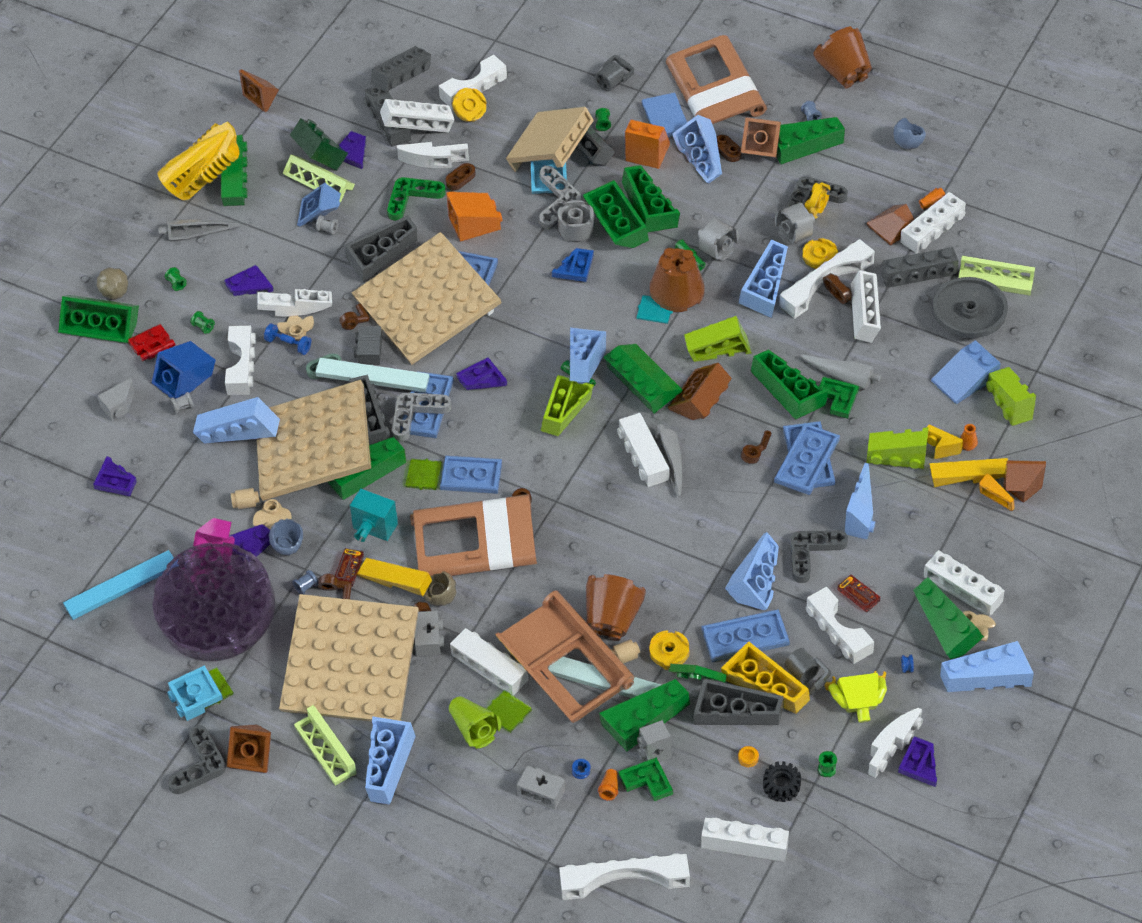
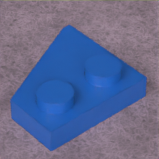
M574 249L570 256L562 261V265L558 269L552 270V277L587 282L594 250Z

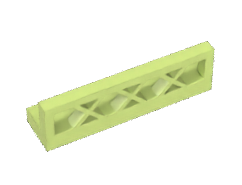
M292 154L283 171L284 175L314 190L319 187L318 180L322 178L325 179L326 184L330 187L340 186V202L346 189L353 190L355 185L314 163ZM293 164L297 165L298 173H289ZM310 171L313 179L305 181L304 173Z
M962 256L958 278H981L993 283L1001 291L1030 296L1035 267ZM965 263L973 264L974 267L965 266ZM984 267H991L992 270H986ZM1006 269V270H1009V271H1011V272H1010V273H1004L1002 270ZM1020 273H1030V277L1023 276Z
M312 705L307 708L308 717L295 723L294 727L336 786L357 774L355 762L316 707ZM311 723L314 728L311 733L303 731L302 727ZM314 738L323 739V746H314L312 744ZM324 753L333 754V762L325 761L323 759ZM337 767L344 769L345 773L335 777L333 771Z

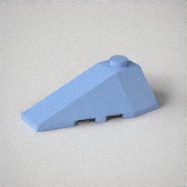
M697 115L672 133L679 151L684 153L687 157L686 159L696 167L697 172L707 183H711L722 175L717 137L710 119Z
M868 463L864 464L859 481L855 486V492L851 495L845 521V533L862 539H868L869 533H873L876 523L873 521Z
M767 532L762 535L736 569L725 588L737 603L761 610H766L773 598L774 591L771 590L772 582H775L773 568L777 565L779 549L777 543Z

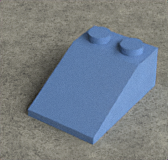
M975 340L962 348L931 379V382L955 404H958L986 386L988 374L1000 370L1001 363Z

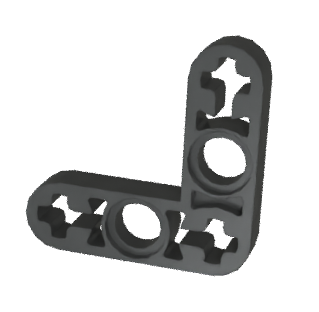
M805 176L798 180L786 208L799 202L805 206L806 201L812 195V188L815 183L820 184L823 182L830 185L831 189L827 190V195H830L828 201L835 203L846 202L848 190L841 185ZM796 196H803L804 199L798 200V199H796L795 197H796Z
M840 530L794 532L791 536L793 579L798 583L807 582L810 579L811 573L810 551L843 550L847 547V534ZM822 538L824 539V542L818 544L814 541V539ZM798 554H803L806 556V558L804 560H798L795 556ZM800 567H803L804 575H800Z
M202 725L194 726L189 731L191 743L201 761L169 777L168 785L170 791L174 794H182L219 777L225 772L224 760L209 732ZM198 733L202 735L203 741L201 743L198 736H196V734ZM206 747L213 749L210 754L202 753V750ZM213 759H214L216 765L219 766V767L216 768V769H215V767L212 766L211 760H213ZM196 771L202 772V776L197 779L191 777ZM178 781L181 785L177 786L175 782Z

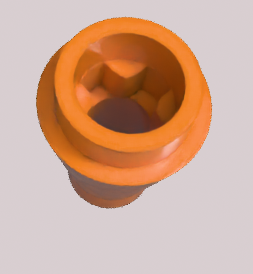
M941 187L935 188L924 198L920 199L919 204L923 210L930 208L946 194Z
M973 424L965 425L964 431L960 436L963 439V450L971 451L978 445L976 427Z
M614 769L606 770L605 776L598 788L599 796L603 800L611 801L618 795V772Z

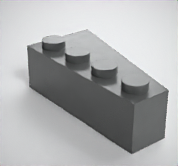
M409 215L345 244L346 258L363 283L417 241V227Z
M704 678L693 714L694 725H779L784 708V696Z

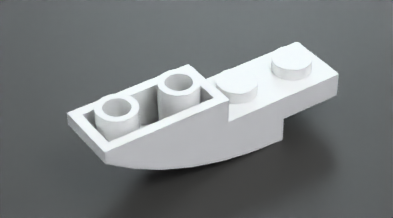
M432 142L397 145L398 160L415 166L452 168V162L469 161L467 143L432 147Z
M295 289L294 295L269 292L257 293V310L275 311V316L306 315L332 306L331 291Z
M916 708L901 715L877 736L871 745L870 756L873 759L869 763L868 775L876 778L879 772L885 770L888 757H892L896 749L902 751L906 744L909 745L914 737L913 732L915 729L919 730L923 722V718H921L922 709Z

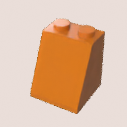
M630 120L625 131L626 161L659 169L670 146L665 128Z
M446 193L448 217L460 242L501 230L500 222L503 221L500 211H496V203L494 199L490 198L488 193Z

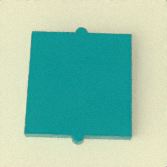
M643 295L641 303L638 305L639 310L636 319L668 324L673 311L663 309L651 296Z

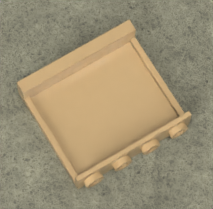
M586 107L537 112L506 159L514 172L518 170L522 162L552 159L557 168L563 167L594 119Z

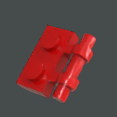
M161 324L128 339L129 345L137 356H140L142 361L155 358L158 352L176 345L173 339L170 340L169 334Z

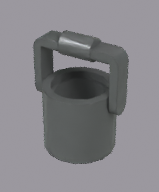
M613 55L602 65L603 68L595 74V81L602 90L609 92L620 82L624 83L634 74V68L624 59ZM620 66L628 70L629 73L625 75L623 69Z
M799 648L792 652L785 661V667L802 684L812 680L819 672L820 666L825 670V673L810 688L809 695H813L817 690L819 691L831 675V671L817 657L814 659L804 648Z

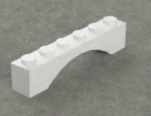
M860 239L855 243H851L845 250L838 252L832 259L824 262L819 268L811 271L803 279L798 280L789 289L782 291L779 307L794 319L808 310L811 297L823 284L824 276L830 273L840 276L848 273H858L859 270L864 271L874 264L875 251Z
M675 853L662 857L651 856L644 859L631 858L625 861L610 860L606 863L596 864L591 862L586 865L559 867L563 900L585 898L599 886L620 879L637 878L649 880L668 889L690 887L687 854Z

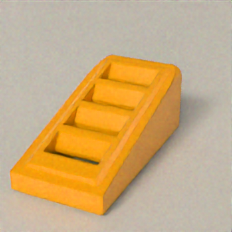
M987 473L979 483L980 493L1008 510L1013 511L1014 499Z

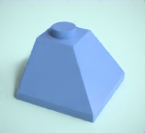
M326 183L302 198L297 225L303 226L318 219L320 215L325 216L331 211L336 210L340 205L341 193Z

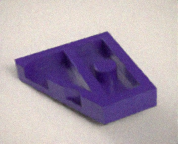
M257 265L224 280L226 287L233 296L257 294V291L268 290L269 293L274 291L273 286Z
M261 524L230 535L235 539L233 551L249 563L252 562L270 545V529Z
M914 736L898 768V773L936 787L934 744Z

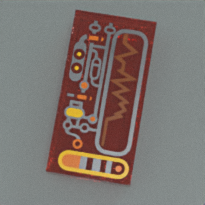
M345 548L335 578L340 581H349L353 587L357 572L364 558V552Z
M853 575L848 576L837 587L839 592L865 612L871 610L881 599L879 595Z

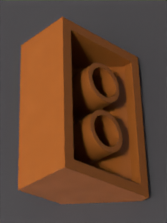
M719 363L697 368L682 386L683 391L672 400L667 408L691 420L704 419L710 414L712 406L719 401V396L728 388L732 378Z

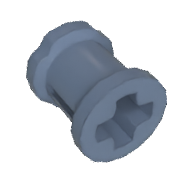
M806 101L801 106V111L803 114H806L807 121L822 118L821 112L815 108L814 101Z
M308 570L304 576L298 580L294 579L292 583L297 592L304 595L306 590L318 585V580L314 573Z

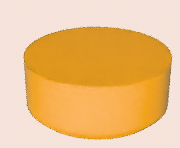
M745 746L739 750L738 761L742 766L749 768L758 763L759 753L757 749L752 746Z

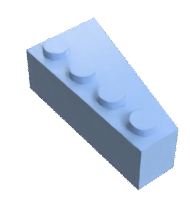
M771 239L741 290L739 304L772 318L788 249L787 246Z
M570 327V381H576L580 384L589 383L606 353V331Z
M259 397L197 415L193 433L203 443L276 437L280 419Z
M1018 641L942 662L940 673L947 692L973 691L975 688H985V690L1000 686L1014 688L1015 685L1031 687L1034 675Z
M372 717L373 728L370 737L371 747L369 749V765L367 766L365 788L370 802L390 805L416 736L411 722Z

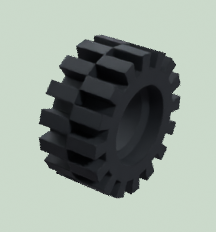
M778 761L775 762V767L771 764L769 769L766 768L763 776V789H765V794L769 793L770 799L775 797L777 802L779 798L782 799V802H786V798L791 801L792 796L796 797L801 786V774L796 766L793 768L791 763L787 766L785 761H782V765H779ZM778 777H785L790 780V784L778 786L774 783V780Z

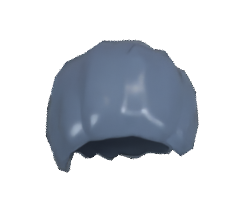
M902 118L894 126V140L904 149L919 147L926 137L925 130L917 124L910 123L907 118Z
M281 519L271 526L269 543L276 553L290 556L301 547L303 529L300 524L292 519Z

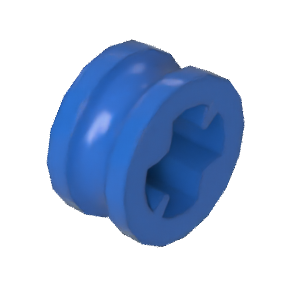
M909 654L908 657L901 655L903 673H906V671L914 672L912 654Z
M585 759L575 760L572 765V775L577 779L587 778L590 774V763ZM578 766L585 767L584 772H580Z

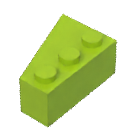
M737 316L684 334L688 352L694 362L717 359L718 355L725 354L731 357L734 356V353L738 352L752 354L747 335Z
M1006 367L989 373L986 387L993 394L996 405L1001 407L1004 418L1009 420L1010 424L1014 426L1033 420L1036 395L1034 393L1030 394L1027 391L1028 386L1026 384L1021 385L1018 375L1010 367Z
M557 375L540 431L559 436L591 399L594 385L588 383L580 384L576 381H570L568 377Z
M929 427L912 432L911 429H905V433L894 434L893 431L870 433L866 463L924 469Z

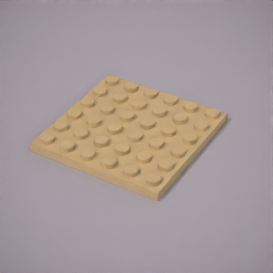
M441 232L352 292L353 297L358 303L362 304L375 323L382 327V331L411 365L502 303L495 292Z
M361 380L269 407L280 421L276 437L257 439L259 490L262 501L371 469L364 384Z
M300 594L280 701V711L307 714V708L314 705L321 716L371 722L372 717L401 721L419 608Z

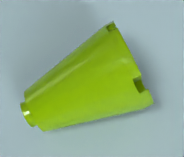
M462 696L456 697L450 702L449 712L469 746L480 749L494 741V734L501 729V720L497 714Z

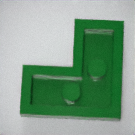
M823 377L819 387L829 390L827 398L834 399L830 408V414L848 419L859 392V386Z
M670 664L669 672L677 674V678L688 680V678L694 680L705 678L725 683L727 676L726 674L698 665Z
M657 757L618 771L619 778L626 792L646 785L654 801L673 795V789Z

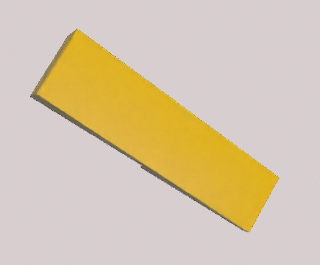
M1008 458L929 463L934 487L973 480V484L980 483L987 473L994 479L1004 478Z
M370 558L365 559L357 572V575L390 588L395 586L420 596H424L432 582L428 572Z

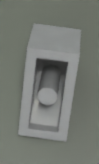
M129 378L98 395L100 406L111 421L129 412L135 394L132 379Z

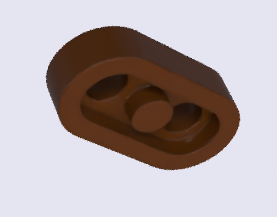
M716 136L719 154L727 161L737 162L742 158L741 148L729 136Z
M470 163L461 164L446 176V187L450 190L461 189L476 176L475 166Z
M830 273L823 277L824 286L841 304L851 300L852 292L850 288L845 286L837 275Z

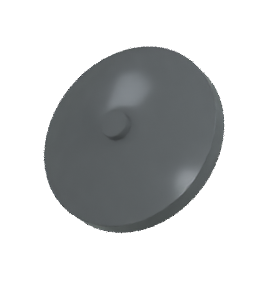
M961 277L953 279L942 285L934 296L933 314L936 321L946 331L960 337L979 338L988 336L996 332L1004 324L1007 317L1008 303L1004 293L993 283L981 278Z

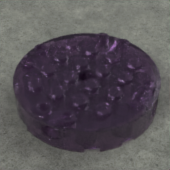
M209 542L183 551L167 564L166 570L159 576L156 582L152 602L156 622L172 647L183 655L196 660L221 661L244 653L262 638L274 615L275 593L266 569L255 555L231 543L212 544Z

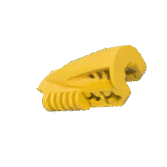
M228 121L222 125L214 123L211 126V130L208 129L206 133L197 139V142L192 144L193 146H190L187 150L166 163L157 173L165 188L179 199L188 200L203 186L216 179L222 173V170L227 169L226 166H230L231 162H234L239 157V147L236 142L237 135L234 127Z

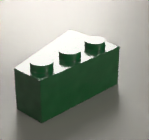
M300 118L290 134L311 159L336 171L348 155L343 148L328 137L310 119L306 121Z

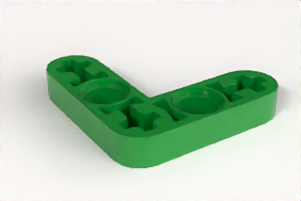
M406 177L398 178L395 181L387 207L388 218L393 221L403 218L409 196L432 199L443 198L446 194L444 183ZM419 186L425 187L423 190L416 189ZM397 197L404 198L402 201L395 200Z

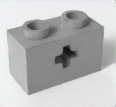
M438 611L418 612L415 631L417 657L441 655L440 647H444V636L440 635V630H443V618H439Z
M663 720L639 729L640 737L637 740L640 746L638 754L641 760L648 761L657 757L660 763L671 759V736Z
M528 765L517 783V796L556 810L566 791L565 779L556 774L546 773L538 767L533 768Z

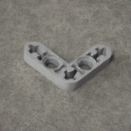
M549 165L541 168L539 177L558 199L542 211L539 216L540 226L546 229L553 227L558 222L556 206H565V203L569 201V197H576L575 200H580L581 198L580 193L555 168ZM545 173H546V174L551 173V176H544V175H545ZM557 183H562L565 186V188L563 190H558L555 187V185ZM551 216L550 222L548 220L544 221V217L547 219Z
M400 394L397 397L394 413L393 437L400 442L409 438L413 412L448 413L452 408L450 397L442 394ZM405 401H407L406 408L403 407ZM421 401L429 402L426 406H422L419 403ZM403 414L408 416L405 420H401L398 417ZM400 426L403 427L402 433H399V432H400Z

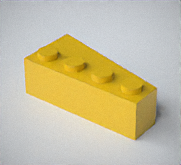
M749 641L721 667V672L727 675V682L736 686L784 696V708L795 714L810 701L809 689Z

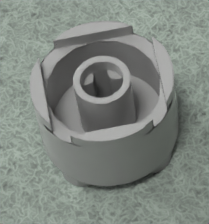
M568 201L565 203V206L560 207L558 210V230L565 241H581L591 238L594 231V211L584 201Z
M801 202L782 209L775 214V226H779L780 231L778 234L786 244H795L813 236L815 217L812 213L809 214Z
M713 218L705 228H701L698 232L699 250L717 260H726L734 251V248H732L734 242L738 243L739 232L729 224Z

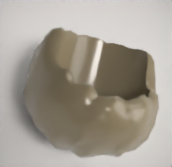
M109 267L102 270L97 277L96 286L98 291L104 297L111 300L121 298L128 288L127 275L120 268L114 269Z
M445 571L430 576L432 582L424 594V599L433 606L450 604L457 593L456 581Z

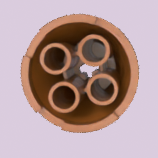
M849 26L831 34L829 36L830 39L824 45L819 44L813 53L816 61L841 83L845 89L851 87L858 80L863 82L868 78L867 74L872 69L862 34L858 28L853 29Z
M667 248L661 255L651 279L650 296L663 309L673 312L687 311V308L700 304L705 292L704 281L691 250Z
M604 574L601 578H595L596 576L591 575L586 583L587 624L599 637L605 635L609 636L610 640L620 641L621 637H624L637 615L645 599L646 590L644 587H636L632 580L624 577Z

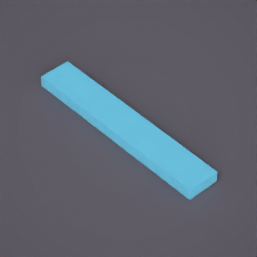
M168 550L63 602L64 607L72 620L178 568V563Z

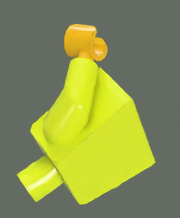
M874 671L872 674L841 677L838 679L837 684L836 678L832 676V682H826L824 687L830 692L841 708L846 709L847 713L857 712L859 723L871 721L869 710L876 709L878 704L882 703L887 692L886 672L883 671L882 676H879L876 673L877 671Z

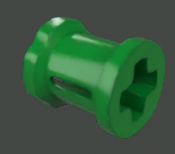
M597 109L595 113L597 119L596 128L599 131L609 130L611 128L609 109Z
M172 267L165 272L164 277L167 281H170L174 291L185 288L187 280L180 275L177 267Z
M201 311L194 313L190 321L192 326L199 327L204 334L210 333L215 325V321L205 317Z
M831 751L822 752L818 758V773L822 777L830 778L836 773L837 756Z

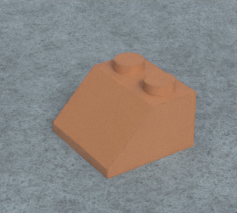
M746 117L741 153L776 157L781 122Z

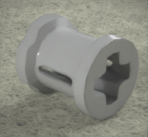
M320 215L316 222V230L327 231L335 235L339 224L338 219L331 220Z
M189 392L175 399L173 397L170 398L176 414L180 410L194 407Z

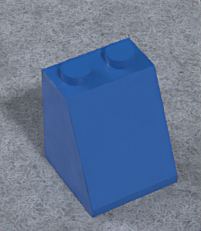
M191 341L163 350L157 354L152 384L170 398H178L185 395L186 392L190 393L212 376L216 360Z

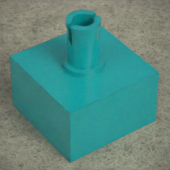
M360 488L350 504L353 529L357 530L354 538L365 542L367 536L372 535L388 541L398 525L395 501Z

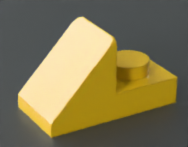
M930 424L927 426L929 427L927 443L936 446L934 459L958 455L962 452L963 439Z

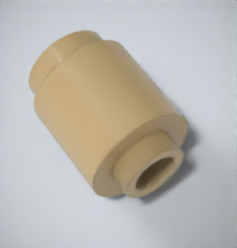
M254 488L235 490V493H231L233 508L256 507V503L260 502L258 491H254Z
M631 639L617 644L611 649L623 664L637 659L640 653L637 642H632Z

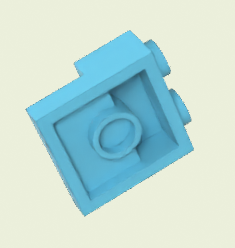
M552 159L531 161L532 194L553 193L540 180L541 168L548 165L552 166L567 180L566 163L563 167L557 168ZM545 173L544 176H551V173ZM557 183L555 185V187L558 190H563L565 188V186L562 183Z
M205 665L168 682L170 691L167 694L172 703L176 701L178 705L176 710L180 718L184 716L187 721L205 713V707L223 699Z

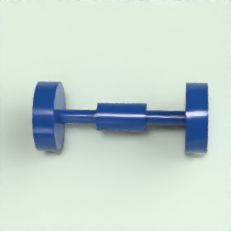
M270 323L266 327L264 332L265 341L273 342L278 337L286 343L297 344V351L300 354L306 355L312 342L310 337L303 336L300 341H297L289 335L278 334V326Z

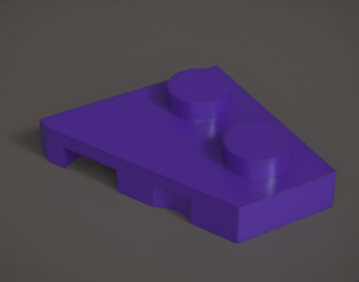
M350 131L339 145L348 153L343 162L362 169L365 157L366 136Z
M489 357L456 373L457 379L466 390L507 385L506 378Z
M106 456L93 486L96 490L131 496L137 480L130 472H126L125 468L121 465H116L112 462V458Z

